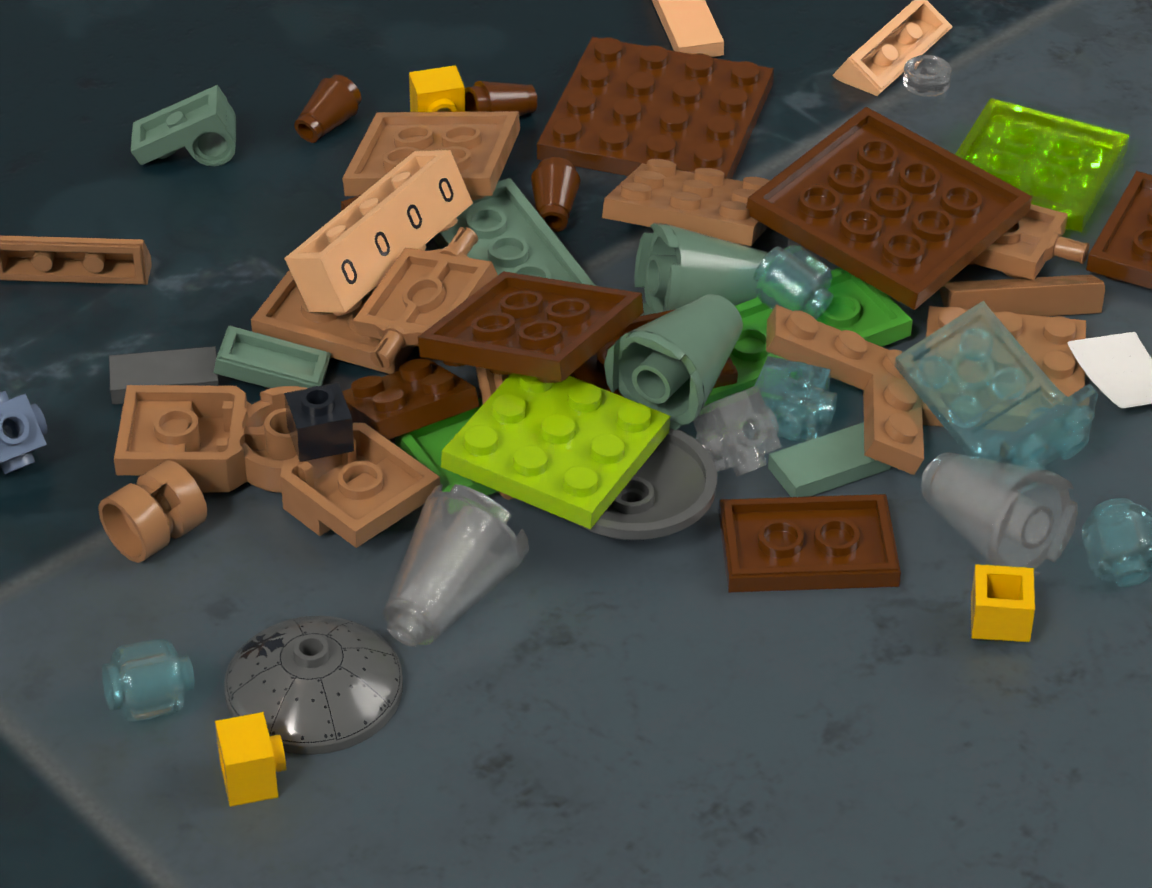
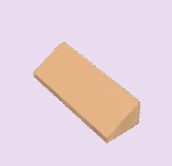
M913 0L852 54L832 76L840 82L878 96L953 26L928 0Z

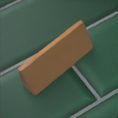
M0 235V280L148 284L152 260L145 241L141 239Z
M1089 274L1036 277L1034 280L1018 278L947 282L939 291L944 307H960L962 309L991 312L1007 311L1035 316H1061L1102 313L1106 287L1102 280Z

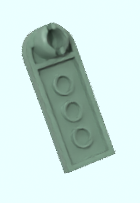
M511 178L498 181L492 196L472 200L473 204L457 217L458 221L453 227L433 237L438 246L443 249L449 245L460 227H464V229L468 227L477 234L478 242L472 247L467 256L473 259L492 261L497 275L505 271L596 286Z

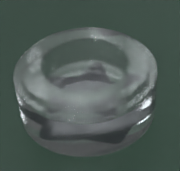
M916 56L908 60L904 66L903 84L908 91L916 95L929 97L941 95L950 87L951 66L944 59L937 56Z

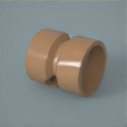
M170 460L160 463L138 477L136 485L132 483L127 484L100 501L98 507L101 523L111 542L121 554L137 563L146 560L169 544L170 537L176 539L205 522L207 517L206 502L196 481L185 468Z

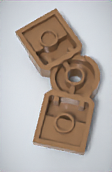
M127 385L114 454L116 475L141 476L160 463L170 460L187 470L196 481L202 493L231 492L245 482H249L263 490L282 493L283 509L319 536L331 529L355 548L361 546L441 493L440 476L365 423H353L354 452L299 462L287 428L284 393L307 389L305 387L282 386L260 392L261 400L252 405L247 402L246 393L237 386Z

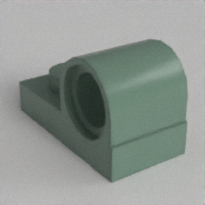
M218 85L133 122L131 153L140 165L157 158H167L184 146L197 162L206 166L223 165L232 159L236 147V115Z

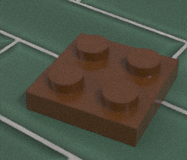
M428 359L410 360L399 367L400 371L383 377L367 376L352 382L350 389L342 391L352 416V423H365L388 440L480 407L474 385Z

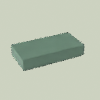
M228 326L216 358L213 373L267 388L282 386L309 388L322 386L331 353Z
M864 422L770 453L768 460V469L790 497H810L891 469L890 465L864 456Z

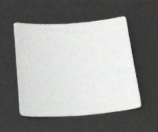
M1136 332L1067 342L1070 350L1088 377L1118 407L1129 408L1152 404V358L1141 343Z

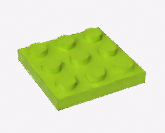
M512 373L442 450L441 468L591 529L667 436L671 416L572 376H569L562 382L543 383L538 381L536 377Z

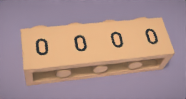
M414 151L284 258L309 312H328L336 316L353 312L361 306L362 298L379 285L405 247L425 251L427 242L438 233L450 229L457 223V217L471 206L473 202L451 151Z

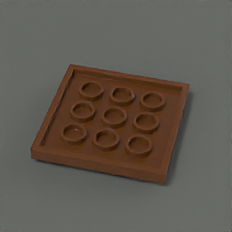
M592 37L537 142V159L544 160L551 157H560L570 161L576 167L629 176L642 163L647 164V161L650 159H663L676 163V170L695 173L697 168H712L724 172L725 179H732L773 85L774 68L758 66L747 61L735 62L712 58L701 53L689 54L666 50L660 46H643L620 42L615 38Z
M865 107L749 196L746 208L749 209L750 217L916 310L1028 214L1033 196L874 110Z

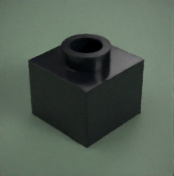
M339 382L284 393L287 428L299 462L354 452L352 416Z

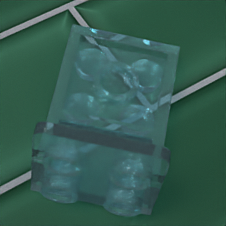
M984 301L907 349L895 359L896 369L1000 496L1015 486L1019 489L1028 487L1043 474L1046 465L1060 456L1063 460L1075 456L1089 442L1092 420L1095 417L1094 411L1098 398L1097 391L1089 384L1069 397L1063 394Z

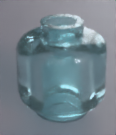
M799 245L788 246L785 249H782L780 246L775 247L765 256L754 273L753 278L757 282L756 295L760 302L772 311L777 304L792 311L806 312L817 319L825 312L834 297L828 291L833 278L829 267Z
M1115 498L1098 504L1093 508L1091 516L1087 518L1082 526V541L1091 571L1099 579L1115 581L1121 587H1131L1143 583L1148 579L1149 572L1152 571V513L1146 507L1135 504L1132 500L1126 498Z
M160 638L119 646L112 653L110 663L102 665V683L107 705L111 711L119 710L124 719L129 722H138L176 714L183 707L185 692L194 690V672L189 656H179L174 645L166 639Z

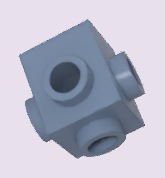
M5 390L0 392V465L4 474H8L35 462L32 452L47 445L43 435L47 434L48 429L42 411L37 404L30 405L26 393L9 400ZM2 428L7 432L8 437L3 433Z

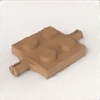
M1031 204L1028 214L968 265L977 264L1002 271L1007 276L1013 278L1034 280L1045 262L1055 256L1084 264L1090 245L1089 243L1062 237L1066 231L1067 213Z
M460 227L449 245L443 249L424 251L405 247L356 315L353 322L360 336L382 339L370 354V358L375 365L383 368L384 365L385 369H388L402 347L407 345L419 346V335L498 276L492 261L473 259L467 256L472 247L478 242V236L472 229Z

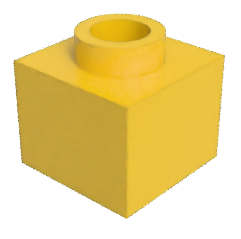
M456 65L409 72L411 112H465V87Z
M975 564L971 592V638L1030 642L1035 613L1034 568Z
M264 712L215 721L219 762L229 806L278 798L276 772L287 770L286 759L280 734L269 736Z

